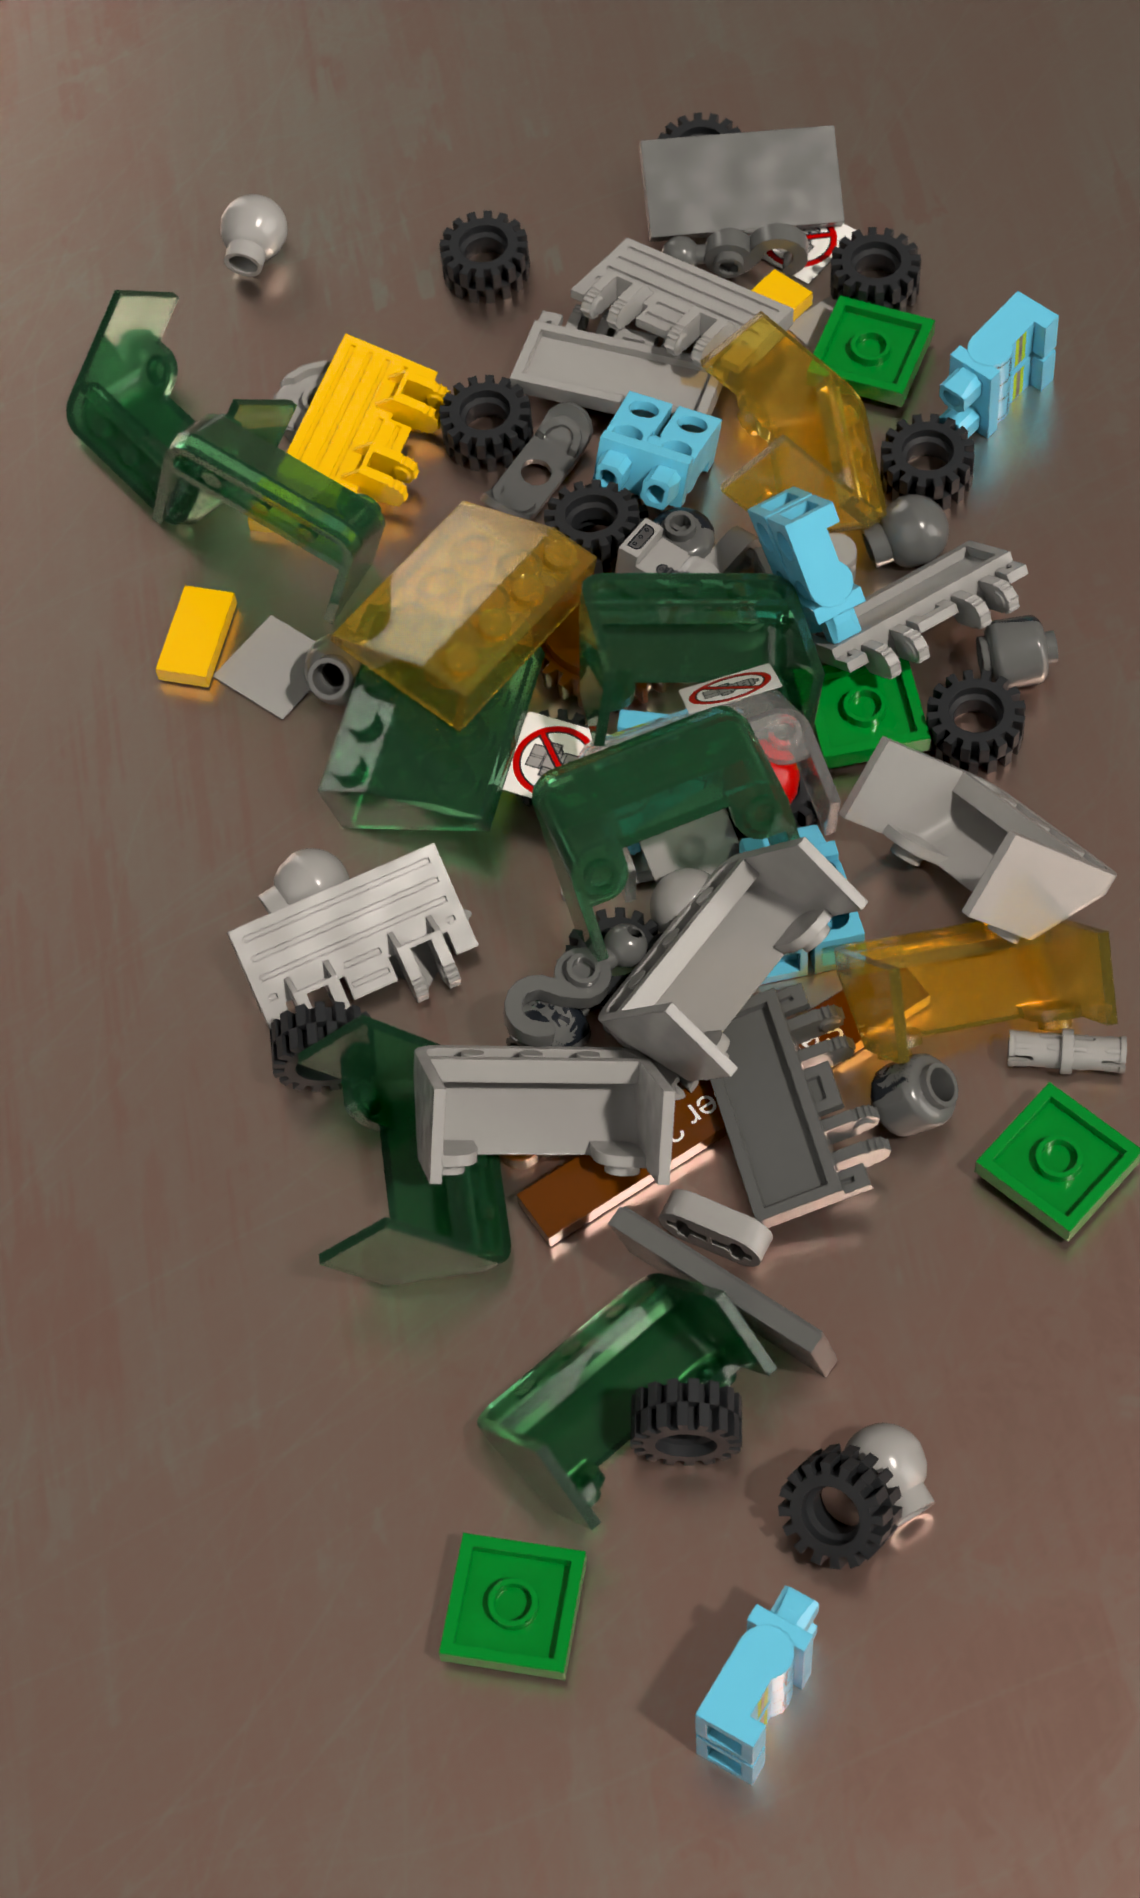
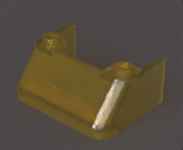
M762 311L757 313L700 361L701 367L736 395L740 410L737 413V418L744 430L751 436L757 437L759 435L768 442L767 448L720 484L722 493L747 511V509L795 486L812 493V495H817L833 502L840 522L827 528L829 533L869 529L887 515V507L869 422L861 398L843 378Z
M1066 919L1034 940L1021 937L1018 944H1015L992 932L987 927L988 924L976 921L838 946L834 948L836 972L864 1048L877 1054L879 1060H891L902 1064L910 1062L909 1056L912 1055V1048L923 1043L922 1036L1018 1018L1037 1022L1038 1029L1043 1031L1070 1028L1073 1026L1072 1019L1084 1017L1107 1026L1118 1024L1109 931Z

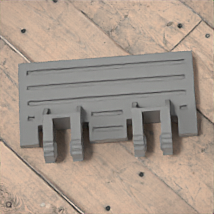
M628 237L571 289V298L582 302L580 310L583 316L595 319L611 306L606 320L609 325L608 327L621 331L625 325L627 326L636 318L637 327L666 339L664 345L666 353L675 357L682 354L683 351L695 342L696 344L693 347L690 358L693 364L700 368L708 366L719 355L720 363L739 371L745 364L751 367L793 325V308Z
M576 304L565 327L562 326V314L542 311L539 320H535L510 376L511 388L518 384L523 388L525 395L557 402H572L580 407L616 414L628 392L633 391L672 403L671 417L679 406L711 416L730 367L720 363L719 355L708 366L700 368L693 364L690 358L692 352L691 354L682 352V354L676 357L666 353L664 347L666 339H664L661 347H657L658 336L655 334L622 328L621 331L614 330L608 327L609 325L606 320L609 311L607 310L604 312L596 332H587L585 330L588 326L589 318L583 316L580 310L581 305ZM634 410V414L639 417L651 418L655 416L653 413L645 410ZM682 425L683 430L697 433L703 432L697 426Z
M969 540L865 597V602L853 607L862 629L859 633L837 644L828 642L824 632L813 634L805 630L796 635L795 638L804 656L849 673L865 665L870 673L883 678L893 679L902 672L899 658L920 664L931 656L929 646L920 633L927 631L952 616L955 617L959 624L982 629L992 622L989 609L1001 613L1005 612V614L1017 610L1020 607L1019 596L1014 590L1013 585L1011 586L1010 584L1028 575L1029 572L1026 564L1013 561L1010 551Z
M435 843L226 932L269 1029H271L272 1021L280 1019V1014L288 1010L285 1003L290 1000L293 1001L295 1006L305 1004L308 1009L313 1008L307 993L325 986L332 1004L335 1001L344 1002L345 1009L349 1008L350 1003L340 983V978L344 977L353 1000L397 982L398 978L388 958L393 955L397 958L414 998L418 1003L430 998L429 986L424 975L420 972L410 948L427 941L438 965V972L443 982L451 989L462 983L443 933L447 934L455 955L479 946Z

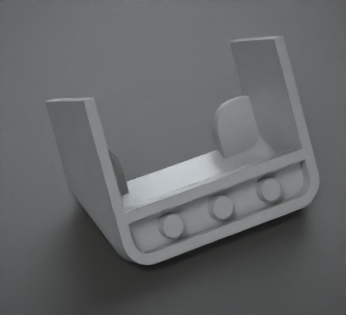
M882 736L838 813L844 819L884 834L894 842L890 849L891 852L906 862L920 866L924 859L941 867L972 892L962 912L968 917L988 924L987 927L992 932L1015 944H1018L1021 937L1029 940L1036 939L1105 896L1117 877V873L998 786L977 775L885 736Z
M806 837L733 855L707 878L698 894L681 910L607 1001L598 1016V1020L615 1037L688 1081L731 1077L738 1067L729 1059V1054L726 1052L730 1039L723 1031L785 954L793 953L800 949H803L805 952L813 950L829 934L830 927L827 924L833 916L861 911L868 901Z
M428 1045L415 1049L413 1076L417 1154L429 1184H442V1175L463 1174L465 1166L473 1165L477 1162L478 1154L591 1155L594 1161L605 1165L604 1171L608 1174L635 1176L640 1173V1168H646L657 1185H670L676 1091L647 1055L642 1052L620 1047Z

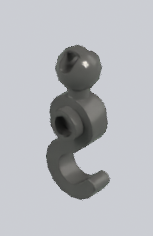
M773 223L758 228L751 237L739 229L724 228L711 234L707 238L706 244L696 245L689 237L679 235L667 241L661 252L695 267L699 264H706L707 268L713 273L724 278H734L744 274L758 264L767 251L771 249H784L787 252L783 254L782 272L785 275L791 276L801 271L807 264L809 241L806 234L798 227L783 223Z
M620 923L613 926L607 932L602 943L603 948L600 951L586 947L573 948L563 953L557 960L553 977L530 975L516 981L508 990L503 1011L505 1026L511 1036L521 1043L533 1047L551 1045L555 1037L556 1029L554 1024L531 1020L525 1015L522 1008L527 1003L536 1000L559 1007L577 1009L591 1008L601 1003L608 994L612 977L611 970L615 967L631 968L638 965L646 955L648 945L643 931L634 924Z

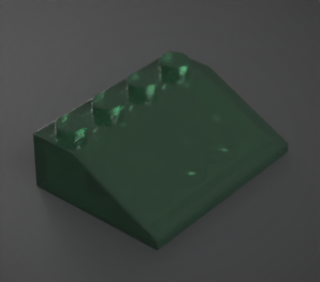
M378 615L317 790L342 828L490 832L544 660L545 652L542 647L428 615Z

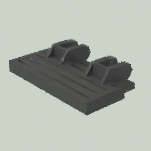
M802 983L778 992L775 988H771L750 997L723 1031L730 1039L726 1052L729 1054V1059L738 1069L731 1077L710 1079L754 1217L767 1228L873 1189L866 1168L890 1157V1151H892L888 1139L881 1136L873 1137L863 1142L860 1141L834 1151L832 1144L874 1128V1126L879 1125L878 1122L881 1118L877 1107L868 1104L821 1120L822 1116L845 1108L831 1067L839 1062H845V1060L854 1056L856 1046L853 1038L844 1035L832 1037L830 1040H824L800 1050L799 1044L827 1034L829 1031H834L841 1025H844L845 1019L842 1007L833 1004L811 1010L787 1020V1017L811 1008Z

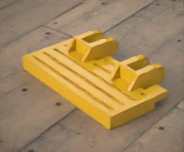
M345 333L274 477L271 489L339 518L340 516L346 517L348 514L369 523L377 502L399 507L403 502H406L409 495L407 493V486L404 484H410L414 479L416 480L419 473L417 462L401 453L411 433V429L421 430L422 433L426 432L427 434H433L439 429L441 422L438 411L440 410V405L444 406V396L447 392L450 393L451 390H448L447 386L445 387L435 381L438 374L437 371Z

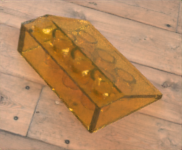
M462 501L331 635V642L461 732L589 594L597 557L553 527Z

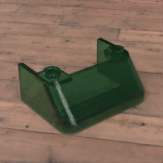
M115 290L68 398L66 417L69 427L167 523L172 525L197 523L266 473L297 404L291 399H233L219 432L214 439L170 398L177 380L178 366L173 352L161 342V339L179 297L174 292Z
M207 414L178 433L165 451L152 520L162 524L190 483L339 569L324 616V620L333 624L373 564L386 524L379 504L365 494H357L248 431L243 428L238 420L230 415Z
M597 573L583 581L579 599L580 695L594 746H605L610 712L626 708L633 702L636 689L635 683L707 682L767 663L771 664L783 687L744 699L753 707L763 711L788 709L799 744H810L825 672L796 589L787 579L769 573Z
M729 706L711 707L545 772L537 780L532 792L533 806L575 931L598 962L608 959L609 955L593 907L613 899L624 889L629 871L623 848L729 807L736 827L750 838H769L771 845L800 838L788 797L748 720L737 710Z
M360 1015L298 1053L299 1064L342 1079L344 1106L347 1113L361 1125L380 1132L390 1218L384 1217L319 1253V1263L322 1266L387 1286L486 1272L505 1262L511 1253V1239L499 1154H478L477 1162L473 1165L465 1166L463 1174L442 1175V1184H429L417 1154L413 1076L414 1051L418 1047L441 1044L365 1015Z
M653 1273L631 1284L489 1404L480 1414L477 1426L498 1453L555 1513L593 1530L601 1521L591 1507L600 1499V1488L605 1481V1475L599 1466L630 1440L631 1396L636 1394V1389L639 1387L648 1388V1383L655 1381L666 1385L667 1379L678 1378L679 1383H688V1378H698L699 1384H706L709 1380L719 1382V1388L726 1385L731 1386L737 1378L736 1372L740 1368L769 1376L777 1369V1366L724 1290L662 1273Z

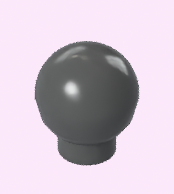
M910 494L901 496L887 505L880 514L878 523L861 529V535L866 551L875 568L891 562L911 568L923 566L940 556L948 542L949 523L943 509L935 501L922 495Z
M344 632L331 633L318 639L309 649L304 665V676L310 691L321 701L338 706L352 705L364 699L372 690L377 678V661L372 649L361 638Z

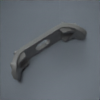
M561 402L550 408L538 430L497 483L490 490L483 493L481 500L485 503L486 510L491 511L494 509L495 515L498 518L501 516L509 517L512 525L518 522L522 524L531 522L585 452L593 433L592 420L587 411L572 402ZM529 464H541L549 470L551 477L542 485H532L522 478L521 471Z

